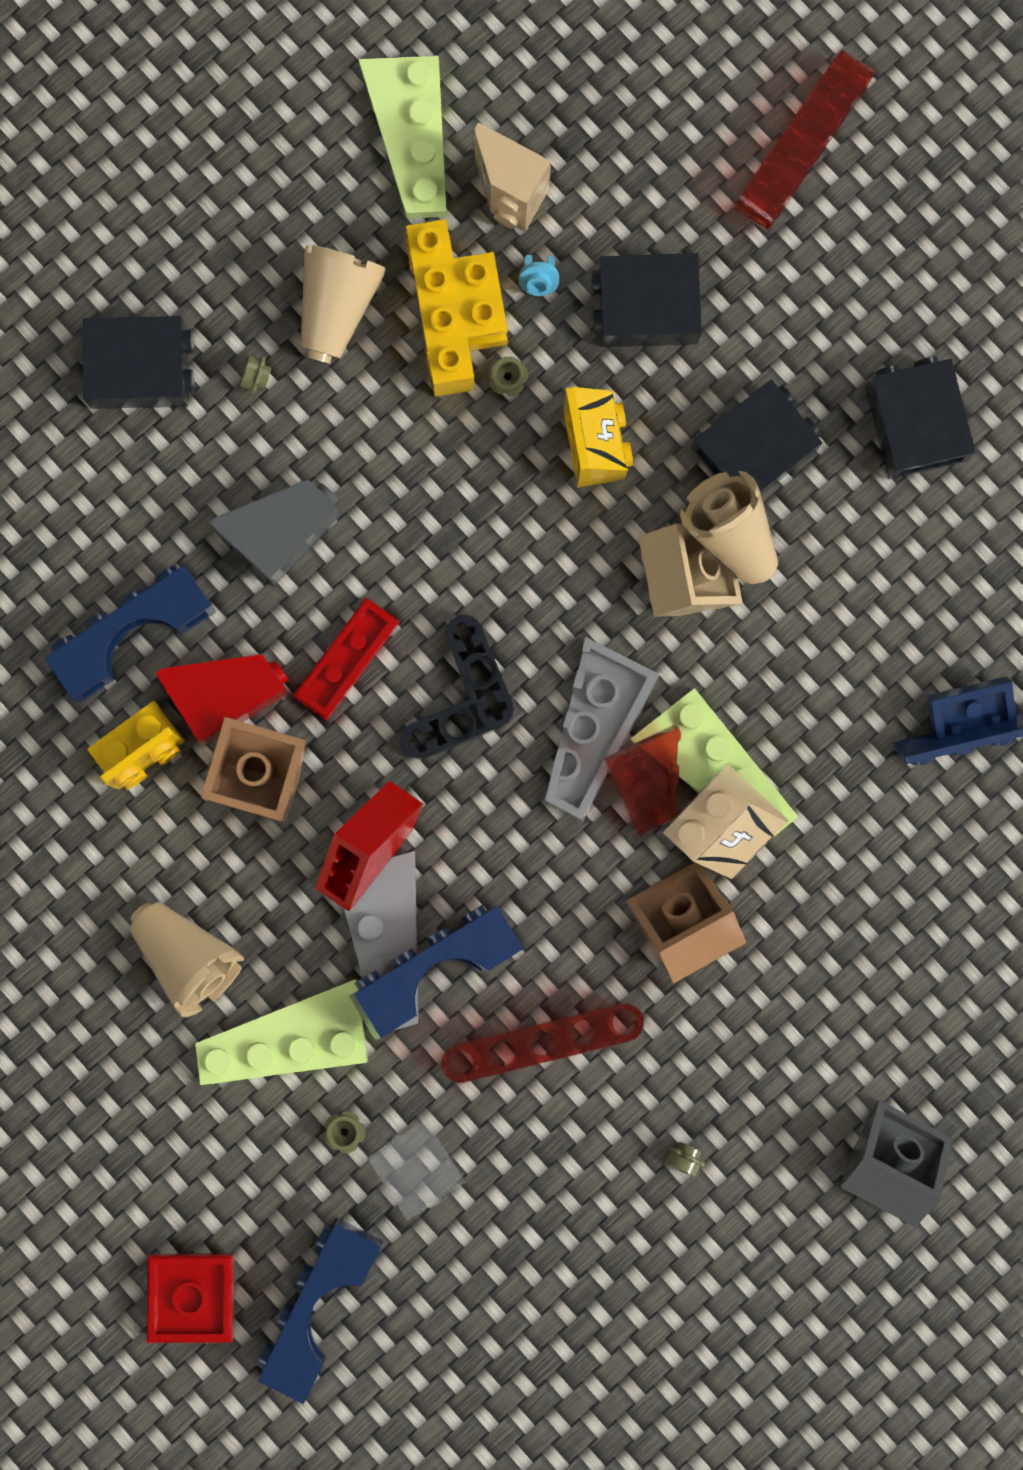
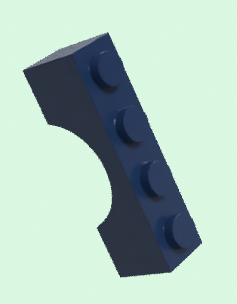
M184 565L178 569L175 566L165 569L155 577L156 584L144 592L141 589H137L129 593L120 601L121 607L109 615L107 612L96 615L86 623L87 629L74 638L72 635H68L52 645L51 650L53 652L44 658L71 699L81 703L114 681L112 671L114 651L119 641L134 628L146 624H161L171 627L183 635L216 613V610Z
M483 905L477 907L461 917L465 925L451 933L448 926L426 939L429 944L428 948L418 954H415L411 948L390 961L394 968L389 972L379 976L375 970L354 983L358 991L349 997L374 1039L384 1037L417 1016L415 996L418 984L426 971L436 963L441 961H458L471 966L479 973H484L523 950L522 945L498 906L488 911L485 910Z
M339 1218L333 1228L327 1225L324 1226L314 1246V1249L321 1253L314 1267L306 1263L295 1285L302 1292L295 1306L288 1302L286 1303L275 1325L282 1329V1332L276 1344L267 1342L256 1364L263 1368L258 1382L302 1404L305 1403L326 1359V1355L319 1348L313 1337L311 1329L313 1307L324 1294L341 1286H362L381 1248L383 1240Z

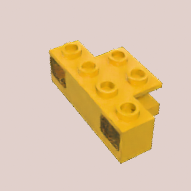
M447 219L406 226L405 243L410 270L414 275L426 343L425 357L430 385L434 389L435 397L475 390L470 351L508 345L506 334L508 329L494 252L453 258Z

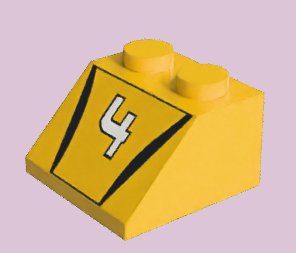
M578 387L566 388L563 412L577 488L625 480L628 472L627 467L633 466V456L630 443L622 442L620 427H626L622 402L615 403L613 391Z

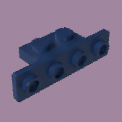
M1005 676L927 695L932 733L894 742V749L905 764L924 765L930 763L936 757L948 754L956 756L965 755L972 752L973 748L985 745L1002 746L1011 743L1014 738L1023 737V711L1016 712L1012 681Z

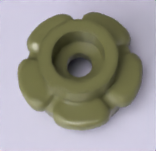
M249 355L239 386L250 390L251 395L255 394L257 388L261 390L266 388L271 367L265 365V356L259 359Z
M503 357L494 362L489 368L490 387L499 395L504 393L508 396L518 395L524 388L523 384L528 380V371L518 359ZM511 374L512 378L505 380L504 375Z
M344 1111L340 1115L333 1114L325 1124L327 1133L324 1138L327 1145L333 1150H340L341 1153L355 1151L358 1148V1143L362 1142L365 1138V1126L359 1122L358 1115L353 1112ZM342 1128L348 1129L349 1133L347 1136L341 1134Z
M678 1142L676 1149L673 1147L667 1148L669 1154L665 1164L692 1177H696L700 1166L705 1167V1163L699 1160L701 1151L682 1142Z

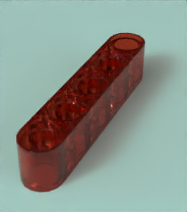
M843 49L840 50L741 194L734 210L764 230L769 231L851 112L876 71Z
M622 1002L458 1042L451 1045L445 1051L442 1059V1069L450 1080L464 1083L630 1042L642 1033L644 1018L641 1011L634 1005ZM621 1010L631 1011L635 1017L634 1028L628 1033H618L613 1027V1018ZM587 1020L593 1024L595 1034L590 1042L580 1044L573 1039L572 1028L576 1022ZM541 1030L550 1032L554 1036L555 1042L553 1048L544 1054L535 1052L531 1047L532 1036ZM497 1041H507L514 1048L513 1058L505 1064L496 1063L490 1056V1048ZM457 1051H465L473 1059V1067L465 1074L454 1072L449 1065L450 1056Z

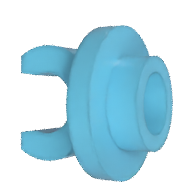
M532 255L525 257L524 267L519 273V285L523 291L534 296H545L553 293L558 288L559 273L555 268L553 256H548L547 263H532Z

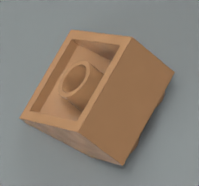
M225 717L201 798L287 823L299 784L306 740Z
M694 862L626 900L656 957L673 983L747 943L733 910L706 871L698 863Z

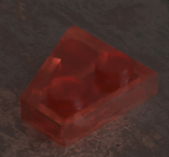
M675 724L603 758L632 825L639 835L676 817L677 796L675 795V787L679 780L677 753L678 741H681V731Z

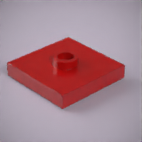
M234 1253L149 1254L147 1262L146 1343L232 1342L234 1340Z

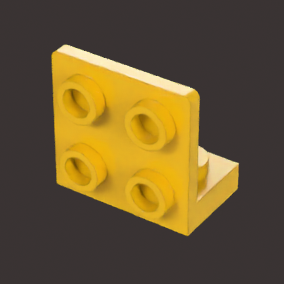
M153 700L87 750L103 770L104 774L99 778L105 785L118 790L122 787L130 790L147 777L144 771L156 762L164 765L175 758L181 752L178 746L184 743L185 739L157 701Z

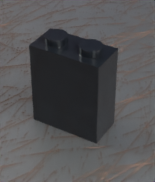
M698 253L600 256L598 270L591 271L592 295H599L600 310H593L594 335L601 334V347L698 344L702 334Z
M182 316L83 318L84 401L91 409L188 407V394L195 393L193 369H188V354H194L193 330L187 329Z
M932 356L916 361L914 367L899 370L897 365H893L874 372L875 376L871 377L865 389L888 480L964 463L976 453L952 358L938 361L937 356Z
M771 379L694 438L691 449L713 476L723 472H727L729 477L741 476L738 471L748 473L755 479L762 495L814 455L823 442L819 438L821 437V432L817 425L809 417L803 419L795 409L796 402L791 393L782 385L778 387Z

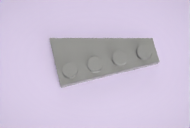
M585 637L583 653L563 725L562 738L557 750L545 798L546 803L581 821L584 820L659 678V673Z
M415 851L392 857L350 911L344 909L362 978L375 970L379 976L389 972L394 968L390 961L411 948L417 954ZM418 987L415 996L417 1016L395 1030L419 1023Z

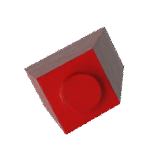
M263 654L162 668L156 672L157 677L199 743L204 746L219 738L225 717L245 722L289 694L283 686L289 679L276 659L269 663Z
M388 781L334 833L315 889L347 911H350L413 831L423 803L391 781Z

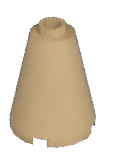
M306 245L304 252L301 347L308 350L307 358L330 364L332 357L341 358L376 292L386 268L368 260L366 265L361 264L362 261L347 253L315 245L313 247Z
M738 471L741 476L729 477L727 472L716 474L703 481L690 492L687 497L690 504L685 512L682 508L680 512L682 525L690 535L745 583H763L770 579L776 571L778 558L759 486L751 475L743 471Z
M156 902L152 905L145 903L131 916L130 932L175 1011L180 1016L189 1017L200 1012L202 1009L198 1003L206 997H209L214 1002L240 973L242 967L237 961H244V957L237 950L161 902Z

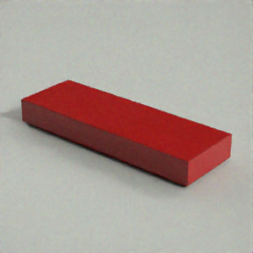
M366 597L294 693L293 697L328 721L400 624L399 620Z

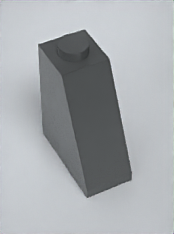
M305 480L217 516L210 522V525L219 536L275 586L341 516L339 508L335 505L339 499L323 483L316 487L309 480Z

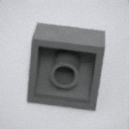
M879 1100L849 1156L841 1188L917 1227L940 1200L954 1139Z

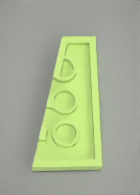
M439 56L359 59L360 69L366 83L384 147L387 151L406 218L447 217Z
M695 688L629 740L656 759L667 770L685 781L697 793L728 764L788 819V822L775 835L798 818L796 813Z
M358 979L195 1043L200 1085L367 1063L368 1057L363 1019L349 997L358 991L354 984Z

